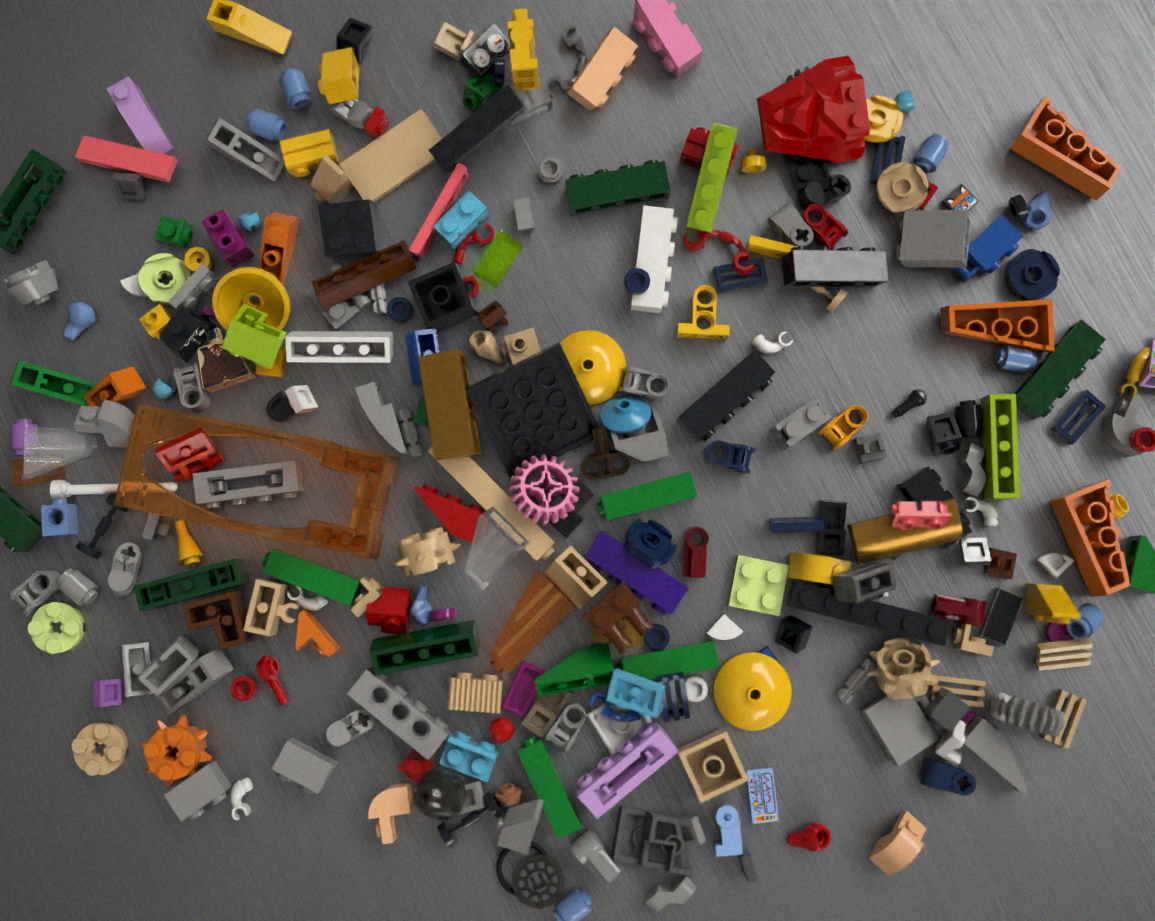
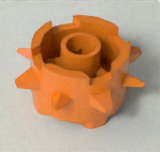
M185 715L181 716L177 724L169 727L158 720L156 722L158 731L149 741L141 743L148 765L145 771L147 773L153 772L160 780H165L166 787L169 788L172 787L177 779L184 776L189 778L194 775L203 762L212 760V756L205 751L207 743L204 737L208 733L207 730L199 731L196 727L189 726L187 716ZM174 748H177L179 750V752L176 755L174 753Z

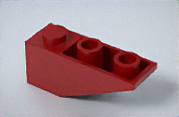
M423 484L422 488L415 486L414 490L451 535L470 543L478 544L489 516L483 514L485 509L471 504L469 508L460 504L462 499L448 493L446 498L436 494L438 489Z

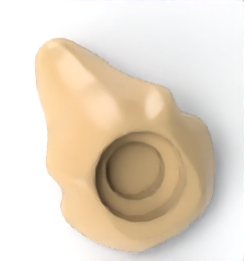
M476 330L469 337L468 347L472 354H477L479 357L485 358L495 365H502L504 363V357L490 331Z

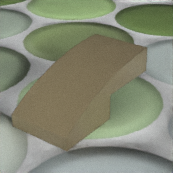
M573 691L539 697L521 725L543 739L572 696Z

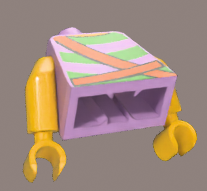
M1152 340L1147 347L1142 348L1132 360L1126 375L1127 383L1121 384L1117 389L1119 396L1123 395L1126 387L1130 389L1128 396L1136 395L1137 388L1135 382H1138V386L1155 388V340Z

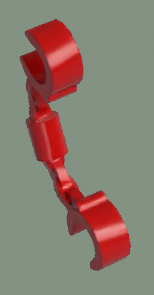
M485 224L490 232V236L487 239H481L476 230L470 233L467 239L460 243L459 249H456L453 262L458 266L463 263L464 249L468 243L478 242L480 247L490 244L494 239V231L490 225ZM471 275L470 277H465L467 283L475 285V290L471 293L472 297L475 298L479 293L480 287L474 276Z
M697 230L699 241L691 243L687 239V234H684L683 244L689 251L703 249L705 246L704 240L708 239L709 236L720 237L719 240L730 245L733 243L739 248L738 255L733 256L734 270L740 275H748L753 271V264L747 267L739 265L740 261L749 260L750 254L743 247L742 242L735 238V235L724 230H712V232Z

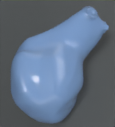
M1042 191L1036 196L1035 200L1029 203L1027 207L1028 217L1023 220L1025 226L1034 230H1040L1047 226L1052 215L1049 193Z
M76 302L68 306V322L64 331V336L67 339L74 340L83 330L95 322L94 311L89 305L83 302Z
M419 583L417 586V591L409 611L410 616L419 626H425L431 622L430 611H432L430 604L426 600L428 585Z

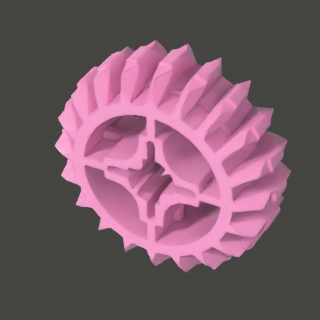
M545 454L540 457V462L536 456L531 457L530 463L524 460L521 464L522 468L517 467L514 471L517 476H512L510 482L514 485L510 486L509 492L515 494L511 497V502H519L515 508L516 511L524 509L523 518L526 519L529 515H532L533 523H536L539 518H541L543 525L548 523L549 518L553 523H557L559 517L565 519L568 515L567 511H573L574 506L572 503L578 501V497L575 494L579 492V487L573 485L577 482V477L569 476L573 470L572 468L567 470L563 468L565 461H561L559 465L556 464L555 456H552L550 461H547ZM535 472H540L537 482L525 485L526 477ZM550 474L555 476L559 482L553 481ZM542 484L545 490H549L547 494L544 493V489H540ZM563 494L562 503L549 508L551 497ZM528 496L534 497L538 501L539 506L534 504Z

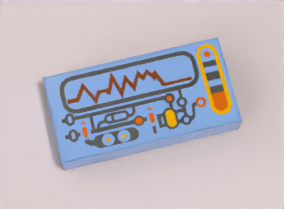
M773 768L746 769V775L749 779L747 787L752 824L779 821Z

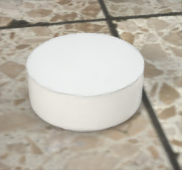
M690 676L685 679L687 700L692 703L702 701L708 692L706 682L698 676Z

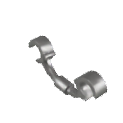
M575 25L567 26L563 30L562 40L568 50L576 48V50L581 51V60L577 62L574 71L575 75L572 80H562L559 75H556V77H550L546 81L545 92L551 99H553V93L549 87L552 84H557L561 87V91L564 94V91L571 87L587 63V54L584 50L585 44L582 41V37L580 36L573 41L567 38L569 33L576 31Z

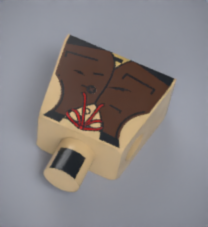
M214 328L205 332L209 345L200 347L197 350L204 390L212 393L256 377L247 358L233 356L228 350L222 348L224 338L220 328Z

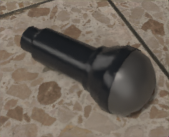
M922 389L913 390L908 399L891 412L893 417H901L913 407L924 405L927 401L926 392Z

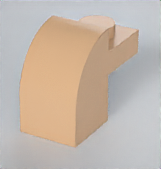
M411 782L386 787L374 798L370 805L368 819L379 818V821L376 822V832L378 837H382V844L393 843L397 838L394 815L411 813L414 809Z
M908 811L901 813L891 833L878 839L869 859L888 876L899 872L922 849L924 844L921 842V839L927 828Z

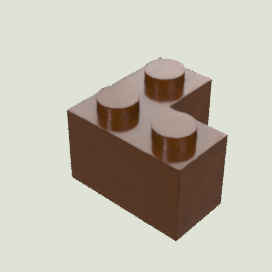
M233 591L182 605L188 631L214 625L220 649L254 641L251 632L243 631L247 611L242 591Z

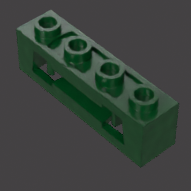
M34 149L30 150L0 197V213H2L0 218V248L13 255L23 246L24 238L29 230L37 224L38 216L49 205L51 196L56 188L64 182L65 174L67 173L59 164ZM33 164V165H34L33 168H32L31 171L29 172V174H28V176L26 177V179H24L23 177L25 176V174L28 172L29 168H30L31 165Z
M235 558L135 585L134 591L140 612L155 610L250 583L244 559Z

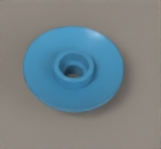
M632 395L615 397L606 402L600 411V420L603 426L609 431L619 434L636 432L645 427L651 418L649 404L644 399Z

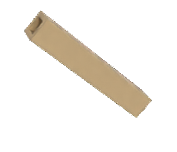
M432 446L428 452L434 457ZM469 456L437 460L536 561L540 558L545 561L555 551L552 547L555 542L536 523H533L529 516L526 519L523 518L525 512L523 510L517 512L515 509L517 504L511 502V498Z

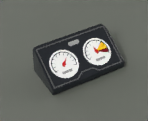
M491 24L463 51L461 55L462 66L482 79L493 68L494 59L503 58L510 51L509 39L495 24Z

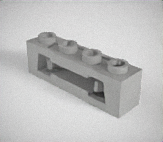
M297 460L193 473L195 501L198 505H205V509L221 508V503L230 502L231 506L246 505V500L256 499V503L272 501L271 497L280 495L281 499L297 498V493L304 492L301 462ZM283 471V474H272L274 472ZM271 476V484H283V486L274 488L266 485L228 490L227 482L218 481L214 483V480L224 479L232 482ZM217 492H226V494L217 495Z

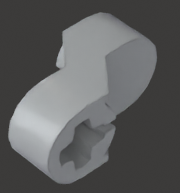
M326 97L324 99L325 105L333 115L342 118L357 128L363 129L373 112L367 103L358 99L328 104Z
M969 442L959 461L966 474L961 491L977 497L987 479L980 465L985 448Z
M134 543L122 544L114 555L112 569L108 577V585L111 592L116 596L128 595L136 583L142 555L139 547Z
M357 709L331 724L325 732V741L333 748L341 747L370 730L375 718L366 709Z
M683 875L672 886L656 885L644 898L643 904L653 914H656L667 903L684 904L695 892L697 886L686 875Z

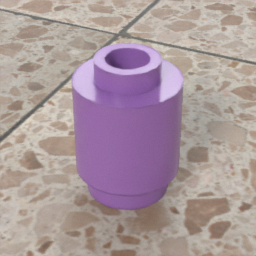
M31 419L15 420V424L10 425L11 450H14V456H35L36 449H39L38 425L32 424Z

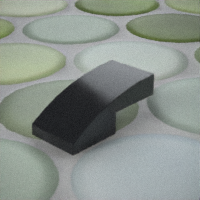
M820 499L818 516L823 517L824 530L817 531L818 554L844 556L846 537L844 527L847 509L845 501Z

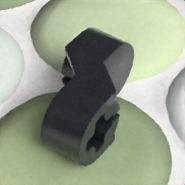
M831 175L805 186L799 192L798 200L804 208L812 204L824 206L831 202L839 201L849 194L851 183L844 175Z

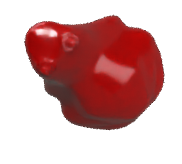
M814 822L812 826L789 834L786 841L791 846L804 848L811 852H823L831 843V834L826 825Z

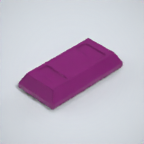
M522 660L501 708L525 719L537 692L535 679L543 675L546 670Z

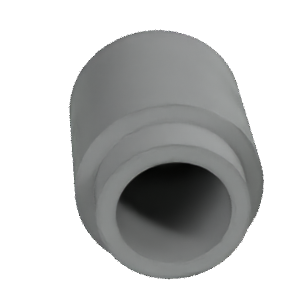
M70 568L57 581L60 591L79 606L90 604L98 595L96 592L98 586L79 570L74 571Z

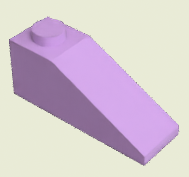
M129 76L107 88L116 107L143 149L162 154H168L174 150L140 88Z

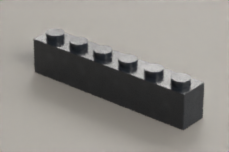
M799 581L791 582L786 603L788 607L941 646L946 644L951 622L947 619L869 599L858 603L837 601L834 590Z

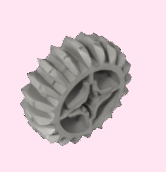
M1001 692L995 693L991 701L990 715L993 718L1053 737L1060 736L1061 729L1063 730L1065 714L1060 710Z

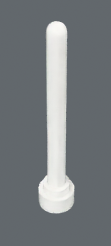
M52 480L50 496L52 500L66 499L71 497V495L175 492L178 486L174 482L71 485L70 482L65 480Z

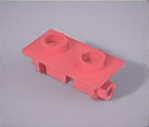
M941 501L921 502V511H917L916 502H897L891 505V514L894 515L891 527H899L902 530H910L915 527H926L930 530H936L945 527L950 518V513H947V504H942Z

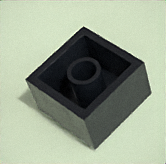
M367 199L318 205L325 257L336 258L380 251L373 201Z
M455 262L408 281L426 329H436L439 332L479 314L462 269Z

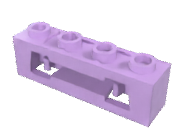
M654 719L651 723L644 724L633 738L622 742L618 746L617 751L610 757L607 756L600 760L592 772L586 773L578 779L574 786L577 797L598 819L677 754L679 750L674 741Z

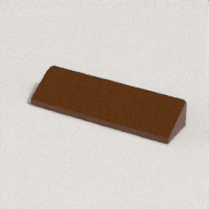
M405 240L311 282L322 307L328 309L416 269V265Z

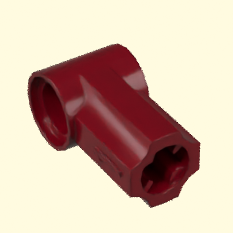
M692 526L686 529L683 535V577L705 578L709 536L703 528ZM694 531H699L702 534V541L698 545H692L689 540L690 534Z
M934 594L931 602V616L983 627L987 601L965 597L960 599Z

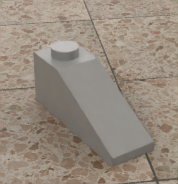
M221 118L214 121L203 140V143L273 182H275L285 164L284 158Z
M218 648L198 658L158 696H154L169 717L220 681L234 668L222 650Z
M975 716L965 727L964 735L966 739L963 746L1012 788L1026 795L1029 791L1004 735L997 730L999 725L987 716L984 719Z

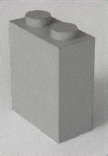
M968 210L905 211L904 219H901L899 224L902 240L901 244L897 245V259H899L904 267L967 268L972 221Z

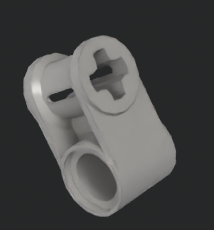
M787 203L767 219L771 229L784 243L794 244V246H805L806 249L809 248L814 237L813 231L793 205ZM796 237H797V238L803 237V238H805V240H804V241H803V240L797 241V240H796Z
M199 361L195 362L194 365L183 368L179 366L174 367L173 374L181 404L196 413L205 411L210 405L208 391L202 387ZM195 394H199L198 402L192 405L191 398Z
M624 367L625 377L623 386L619 388L620 393L654 400H661L667 396L669 382L664 375L636 367ZM655 381H660L664 384L665 388L662 392L655 393L650 388L651 384Z
M54 570L37 571L23 584L10 593L9 598L19 604L24 610L23 614L25 617L31 616L60 590L57 581L61 574ZM45 577H47L49 580V585L47 588L44 586L43 583Z
M578 701L569 702L543 740L546 742L550 740L561 747L562 752L566 754L585 722V706ZM572 708H576L581 711L582 717L579 720L573 721L568 717L567 712Z

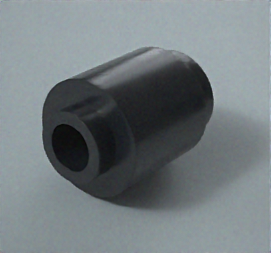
M975 400L960 401V406L955 407V417L962 438L981 436V430L983 429L981 405H976Z

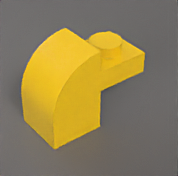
M791 552L787 578L833 585V575L851 569V561Z

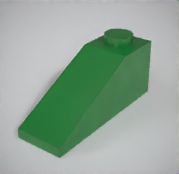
M18 360L9 385L78 405L89 406L84 396L98 383Z
M592 644L589 647L582 648L535 679L537 696L541 697L609 685L614 671L609 644Z

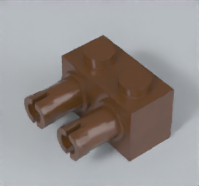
M621 582L582 616L599 637L606 636L620 654L626 650L621 642H624L628 648L633 642L618 626L619 620L626 618L639 633L640 637L646 633L641 624L648 631L654 626L639 610L640 601L624 582Z

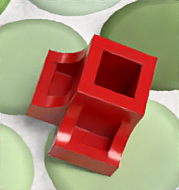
M384 586L380 599L373 603H367V624L370 626H381L382 633H408L411 605L410 588Z

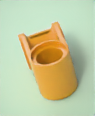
M852 405L828 422L818 433L820 435L823 434L833 445L832 449L836 451L866 424L868 412L863 406ZM850 411L859 413L860 422L858 424L850 422L848 417Z

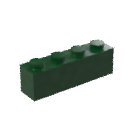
M649 160L640 166L627 164L619 167V170L613 171L600 169L595 171L594 174L584 176V174H574L565 180L571 216L669 198L671 191L665 161L658 162V160Z
M1082 319L1072 324L1054 345L1055 351L1048 352L1015 391L1016 407L1031 420L1046 417L1054 408L1052 405L1057 397L1060 399L1068 392L1070 381L1073 378H1079L1084 373L1086 362L1089 359L1093 360L1102 351L1100 346L1106 339Z
M0 485V536L5 540L4 545L11 551L29 552L43 537L42 522Z
M475 620L376 638L372 641L369 653L376 676L477 657L479 655L480 642Z

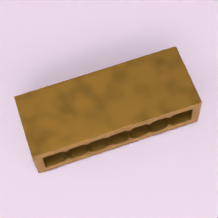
M456 349L418 357L434 459L445 460L482 454L475 408L466 391V388L471 386L465 351Z
M955 499L941 501L942 504H947V513H950V518L945 527L936 530H930L926 527H915L910 530L891 527L894 518L892 514L848 524L847 527L857 564L861 565L961 540L962 525ZM921 506L917 507V511H921Z

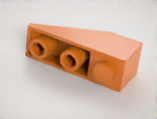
M274 212L265 217L259 269L274 275L284 286L296 245L299 218Z

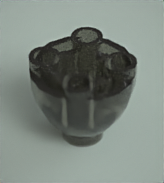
M436 767L429 770L420 777L415 785L413 802L422 815L432 820H449L460 815L466 799L465 779L461 774H457L455 770L448 767Z

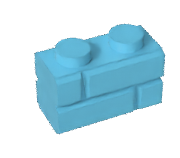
M468 190L433 228L436 234L450 248L455 250L479 226L478 223H482L489 215L487 207Z

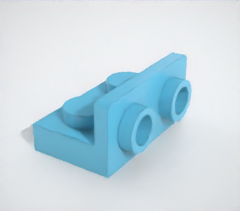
M616 668L613 671L606 700L612 702L618 708H629L637 711L643 717L656 718L663 709V704L661 703L666 685Z
M456 731V734L450 733L439 764L488 782L499 751L495 750V745L482 740L480 744L471 741V736L463 732Z

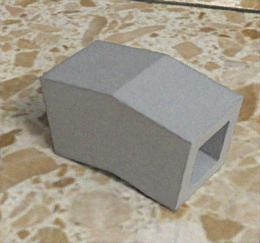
M529 197L513 200L518 231L534 229Z

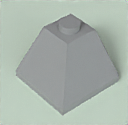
M654 402L648 403L651 408V418L642 429L627 434L610 431L616 450L643 462L669 456L665 431Z

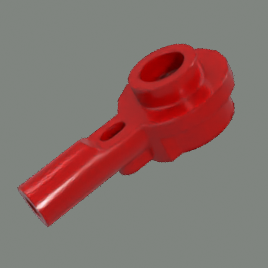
M270 655L263 656L256 664L257 673L262 681L267 683L269 688H272L279 706L284 705L289 700L278 679L279 663Z

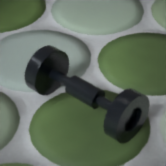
M111 493L106 495L104 501L110 504L112 508L108 515L103 516L94 531L96 534L91 543L79 540L76 545L79 551L95 559H100L103 551L95 545L100 536H104L113 522L111 518L116 510L128 512L132 506L127 501Z
M492 791L484 795L487 803L485 808L480 811L475 810L461 819V823L453 829L445 821L437 826L441 838L450 849L458 845L455 833L462 828H469L481 820V816L491 810L496 818L504 814L503 807L496 800L495 794Z

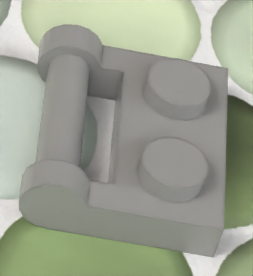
M337 263L333 267H331L328 273L326 274L338 270L343 266L340 263ZM313 285L304 291L337 331L372 303L367 296H363L361 293L352 297L356 303L351 308L343 301L328 309H324L317 298Z

